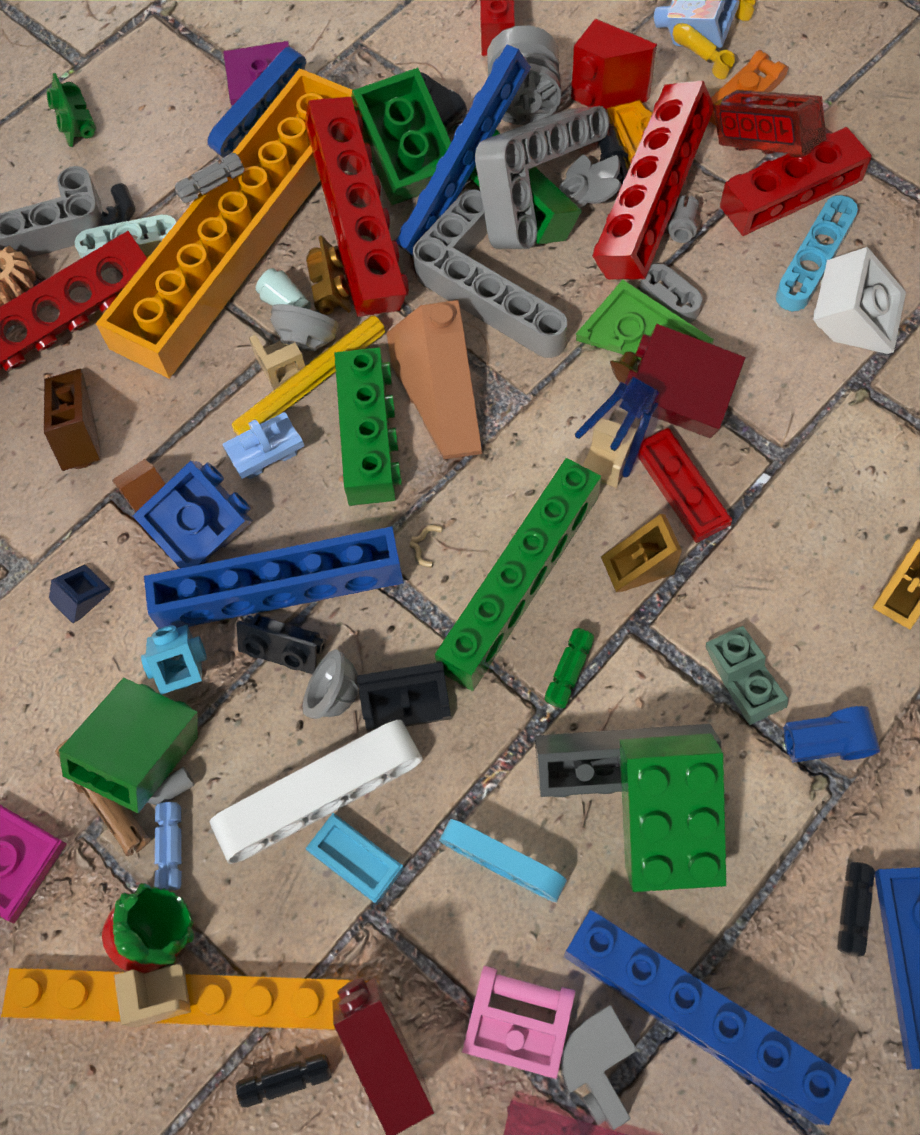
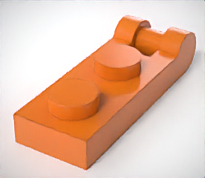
M762 50L756 51L750 62L711 97L715 108L709 122L722 129L720 111L745 112L743 98L745 96L766 97L783 81L788 72V66L780 61L774 63L769 60V55ZM762 72L767 76L763 78L758 74ZM725 116L723 118V124L727 129L731 130L732 128L727 127L725 120L727 118H731L733 121V127L736 125V122L734 118L730 116Z

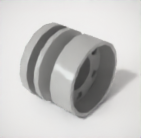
M531 25L514 26L502 31L491 41L487 50L488 76L491 73L494 61L501 55L506 44L519 49L531 67L502 120L516 125H526L552 115L561 102L559 53L553 36L544 29Z

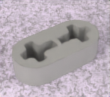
M651 264L646 278L641 279L640 291L688 323L696 320L702 303L700 292L670 267L664 264ZM679 302L683 305L688 302L691 304V306L689 307L688 305H683L682 307L677 306V304Z

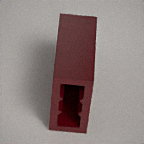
M656 323L650 336L643 333L637 347L635 356L641 358L637 371L629 370L621 391L628 393L623 406L711 439L721 427L746 357Z
M359 978L337 991L339 997L332 1000L333 1025L385 1134L397 1135L435 1114L426 1081L376 978L366 983L363 978Z

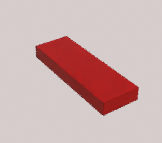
M669 428L634 444V453L695 543L731 525L732 518Z

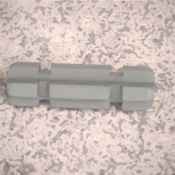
M230 153L221 158L222 163L219 164L216 161L191 175L193 178L191 180L186 177L177 182L175 190L183 203H189L197 199L198 193L204 195L228 182L227 177L229 176L233 179L244 172V166L237 154Z

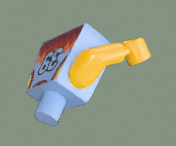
M673 0L671 6L656 7L654 23L656 28L668 27L672 42L676 46H684L705 61L708 59L713 61V75L719 79H725L729 70L734 65L735 56L729 50L718 52L715 49L723 47L734 16L742 21H749L755 10L756 0Z

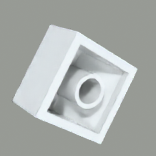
M865 247L827 260L813 321L833 342L885 354L893 353L906 291L872 251Z

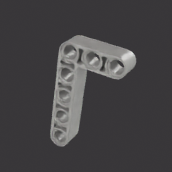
M593 106L567 109L490 137L478 144L475 152V163L490 244L495 249H530L534 245L537 238V224L528 169L603 139L609 129V117L604 107Z
M480 190L465 191L414 245L413 258L417 280L448 301L458 300L460 308L544 358L559 356L563 353L566 346L567 318L565 314L468 257L470 252L488 232Z

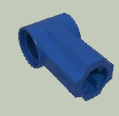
M867 706L844 708L833 712L829 717L787 722L784 725V743L787 755L790 756L792 763L840 756L841 760H857L873 756L881 751L870 710Z

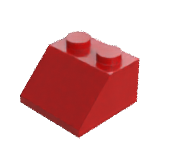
M595 18L574 45L571 99L588 107L602 106L605 110L638 100L641 103L647 102L650 98L657 44Z

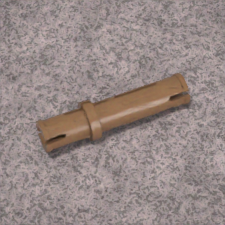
M65 740L63 743H61V744L57 747V749L55 750V754H56L59 758H60V756H59V749L63 746V744H64L67 740ZM75 782L73 783L77 792L86 795L126 856L134 854L133 848L137 853L148 845L151 838L140 826L130 809Z

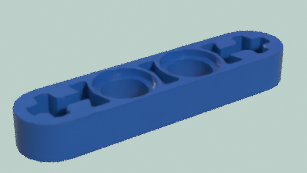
M290 46L284 48L213 127L208 136V146L222 157L232 153L299 68L305 69V56Z

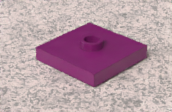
M288 41L223 51L231 106L235 104L277 55L289 46Z

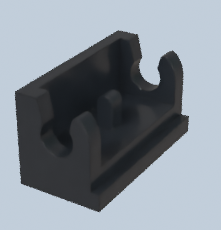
M443 662L357 675L363 720H365L367 733L395 720H402L404 725L408 727L452 719Z

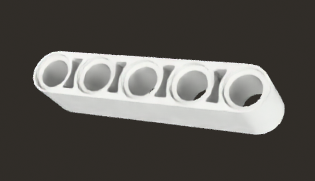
M391 721L222 810L209 822L227 863H238L409 772L419 765L423 758L403 721Z

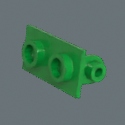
M53 73L52 88H47L48 106L50 109L55 110L59 132H64L69 147H73L74 137L91 138L96 130V125L89 109H86V102L79 86L73 82L60 83L57 74Z

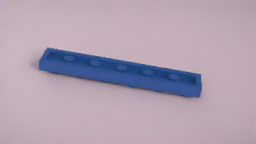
M506 44L501 55L494 61L490 75L482 89L475 95L473 105L463 123L457 127L454 139L445 155L439 159L436 171L427 187L420 193L417 205L408 221L402 225L396 242L410 256L413 257V247L416 242L458 198L476 166L475 152L478 144L493 136L531 67L519 49Z

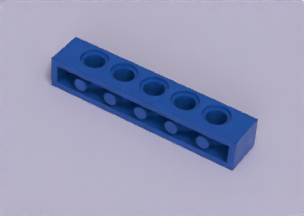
M392 526L144 576L148 615L158 629L171 625L176 626V628L184 625L191 627L404 584Z
M590 909L566 949L564 958L816 1125H830L852 1080L850 1077Z

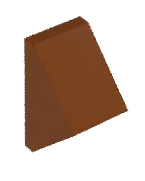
M145 459L112 479L114 485L135 513L165 485L155 467Z

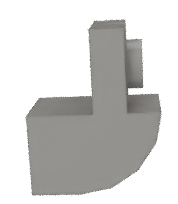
M611 1005L586 1019L570 1034L562 1052L561 1077L568 1094L585 1084L589 1094L582 1098L597 1125H600L606 1121L609 1128L615 1130L631 1118L604 1071L636 1052L637 1049Z

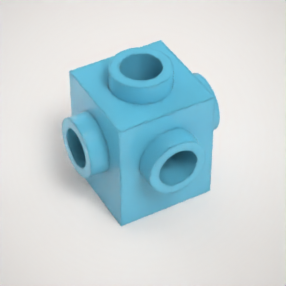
M173 625L156 630L151 637L147 638L146 654L141 655V661L148 679L154 678L161 695L202 681V661L207 660V655L200 636L193 638L188 625L178 628Z

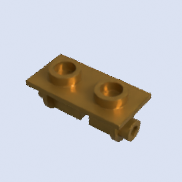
M321 235L319 236L320 248L310 249L309 254L306 256L310 281L314 283L311 286L314 306L324 315L331 314L337 306H341L349 313L351 312L348 296L351 295L348 281L344 276V266L339 247L336 245L332 246Z

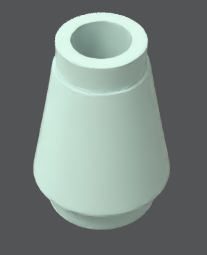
M268 269L262 274L256 284L255 289L260 294V299L271 306L285 304L306 309L311 307V302L306 299L282 270Z

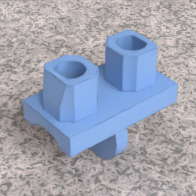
M285 412L262 424H259L256 419L249 422L250 430L222 444L241 479L245 477L252 479L260 475L264 467L278 460L286 461L296 456L297 450L304 447L303 440L294 429Z

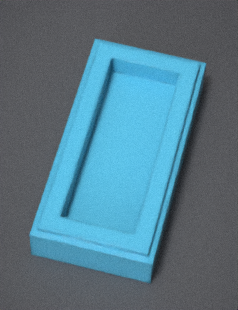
M334 813L305 848L307 852L376 905H378L405 869L402 864Z

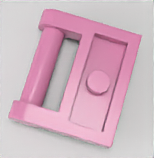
M483 966L462 1053L557 1079L575 990L562 986L560 991L499 975L497 974V969ZM494 993L556 1010L554 1022L550 1024L489 1007L491 995Z

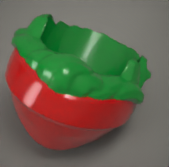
M140 883L134 893L128 894L124 892L121 894L120 898L115 902V907L106 918L102 930L104 949L109 958L125 971L136 970L146 974L162 969L168 964L175 963L178 953L186 944L193 941L194 932L192 930L193 920L191 912L184 899L176 893L170 892L165 888L159 889L158 887H150L145 883Z

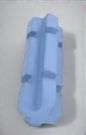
M162 802L155 807V822L159 824V827L155 828V864L158 865L159 870L155 871L154 886L159 889L165 888L168 891H175L181 887V871L177 869V866L181 865V828L178 826V823H181V806L177 802Z

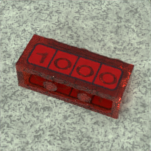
M735 90L713 104L718 141L721 146L734 147L737 151L756 149L761 150L764 154L781 152L789 153L791 157H802L810 154L812 148L826 140L822 96Z

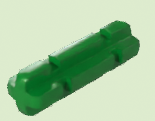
M575 628L568 641L569 647L565 648L553 675L554 682H550L545 693V701L557 708L562 709L566 707L571 696L570 689H574L586 661V654H589L594 642V635L582 628Z

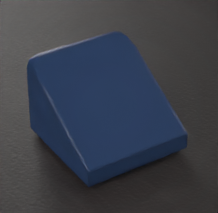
M84 564L51 579L49 600L70 622L75 623L110 593L111 589Z

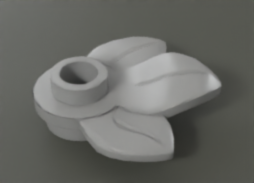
M618 155L592 164L587 156H580L568 169L566 179L561 183L559 189L579 208L584 207L587 203L598 204L606 201L615 195L621 187L620 181L616 179L620 171Z

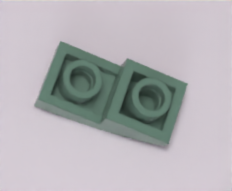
M744 626L706 642V649L719 676L749 725L787 708L788 697L765 667L766 656Z

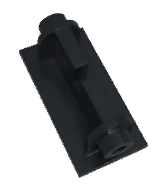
M256 614L254 617L248 615L244 622L238 620L236 623L238 652L313 675L316 669L317 654L321 655L326 646V639L321 638L319 632H312L292 626L288 635L282 634L285 630V623L262 617L260 614Z

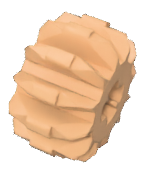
M10 245L3 250L0 249L1 306L3 303L6 304L33 288V282L37 280L35 271L27 256L23 255L21 251L17 252Z

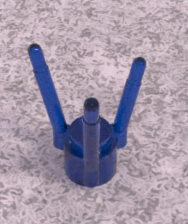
M635 377L631 378L628 385L620 382L615 392L576 431L575 437L577 439L582 438L620 399H623L619 407L627 411L628 414L616 433L610 448L616 451L635 418H641L622 472L623 477H629L651 416L659 405L655 401L660 392Z

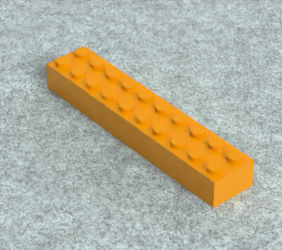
M299 68L232 152L236 153L241 159L244 172L233 179L230 176L227 177L228 182L204 195L199 193L198 198L191 203L96 322L109 350L169 379L172 377L320 181L305 126L309 100L349 97L352 95V89Z

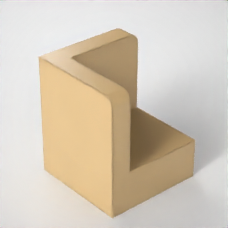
M256 334L249 337L255 358L273 390L305 367L302 353L295 342L287 345L279 341L263 348Z
M599 417L593 429L591 448L583 467L601 475V483L617 488L633 450L636 429Z
M179 964L146 974L130 970L114 975L120 1021L123 1026L136 1028L191 1012L184 967Z

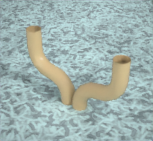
M429 525L422 530L419 536H412L409 547L415 549V559L420 565L432 568L433 562L421 558V548L417 543L423 541L430 531L442 533L443 527Z

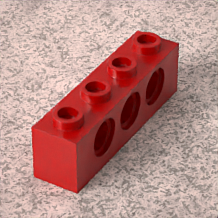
M848 127L834 133H827L808 145L796 147L786 155L773 161H765L751 171L742 175L737 174L725 182L719 207L740 234L745 236L863 181L872 155Z

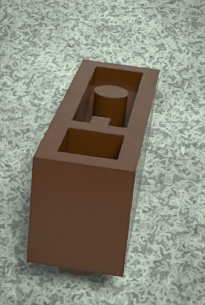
M81 368L44 379V434L62 471L72 468L83 469L100 460L98 433Z

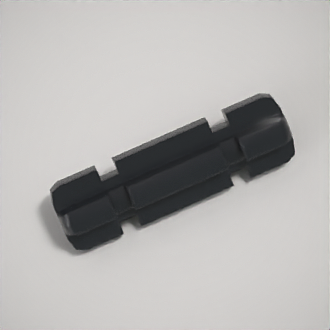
M849 862L846 867L845 881L849 882V886H845L843 891L840 924L844 925V928L838 932L837 949L843 954L850 956H864L867 946V937L863 936V932L868 931L872 893L868 892V888L873 887L875 871L873 867L862 862Z
M318 1054L306 1058V1063L303 1064L297 1061L261 1073V1078L251 1076L239 1080L236 1083V1093L241 1107L245 1108L263 1102L262 1098L265 1097L267 1100H272L305 1089L308 1083L317 1085L331 1079V1067L327 1056Z

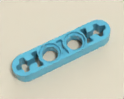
M837 195L826 201L780 280L776 301L783 309L799 311L808 305L823 278L827 260L835 257L853 225L858 211L857 204L853 199ZM837 212L843 213L837 224L831 222ZM828 235L833 239L834 243L830 245L821 244L815 239V236ZM804 260L813 261L819 266V269L816 271L805 270L800 265V262ZM796 282L802 283L800 292L796 295H791L790 292L795 287Z

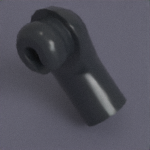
M118 183L111 188V194L116 206L106 207L109 214L104 211L101 214V219L105 225L129 221L136 212L135 204L127 186L123 183Z

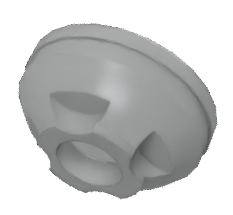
M285 304L273 305L270 321L281 337L280 341L287 345L295 342L300 350L316 352L319 347L334 340L340 325L336 320L313 310Z

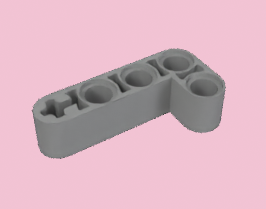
M71 166L64 169L58 176V187L61 195L59 198L0 213V249L3 250L10 245L17 252L21 251L27 258L75 246V239L79 233L86 229L105 226L101 219L103 211L101 201L87 170L80 166Z

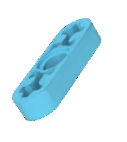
M449 820L439 839L442 844L458 854L552 902L558 901L567 882L565 877L553 869L457 820Z

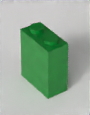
M123 677L59 749L62 775L105 798L139 813L198 739L197 711L184 702L174 701L156 693L145 684H137Z

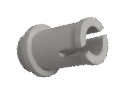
M685 195L677 199L674 219L669 222L668 232L671 238L678 243L690 241L697 232L695 219L699 208V201L691 195L688 197L686 207H684Z

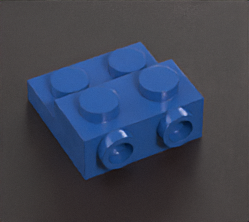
M196 461L187 463L133 515L180 569L204 564L220 548H225L253 521L247 515L251 510L249 504L236 492H233L231 495L228 494L220 485L224 477L209 462L205 465Z

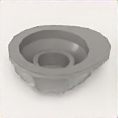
M339 650L330 651L321 660L308 683L302 707L303 714L311 719L341 715L350 708L358 695V673L352 662L346 659Z

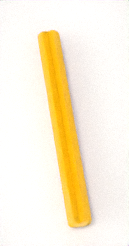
M375 315L367 318L234 420L231 425L236 435L238 436L250 430L248 423L255 419L259 424H262L283 413L336 371L334 352L365 349L385 333L382 321Z

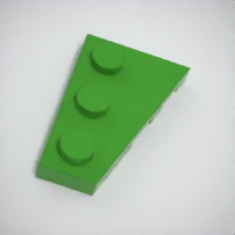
M623 279L576 333V341L619 354H624L625 352L635 354L643 333L650 336L656 323L713 344L714 339Z

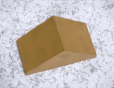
M659 514L602 555L601 559L615 591L624 592L674 575L682 550L666 515Z
M920 537L916 539L903 557L872 607L911 630L920 616Z

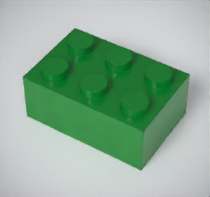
M417 67L354 89L351 95L355 111H359L362 116V137L364 143H369L373 166L391 206L420 195L435 173L439 159L445 155L451 144L443 122Z
M695 734L620 739L625 869L632 892L727 886L723 752L713 735Z

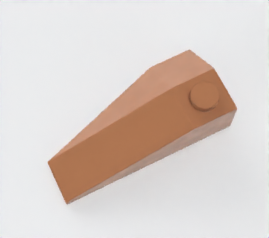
M454 300L420 305L387 332L391 367L405 387L411 403L415 405L422 417L424 426L443 459L482 454L459 301Z

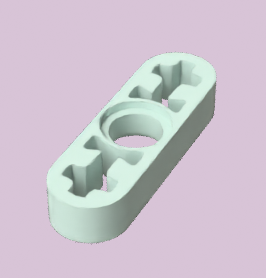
M156 215L86 229L77 235L75 247L80 257L83 258L124 232L129 231L131 235L137 236L136 243L145 256L151 255L175 225L176 220L169 215ZM166 231V234L161 236V232ZM144 234H147L149 239H145Z

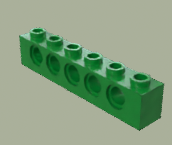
M565 458L436 651V662H443L445 676L472 692L475 690L598 500L601 475Z

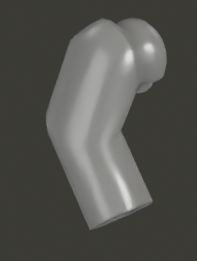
M182 767L169 775L147 803L157 805L162 802H168L195 785L186 768Z

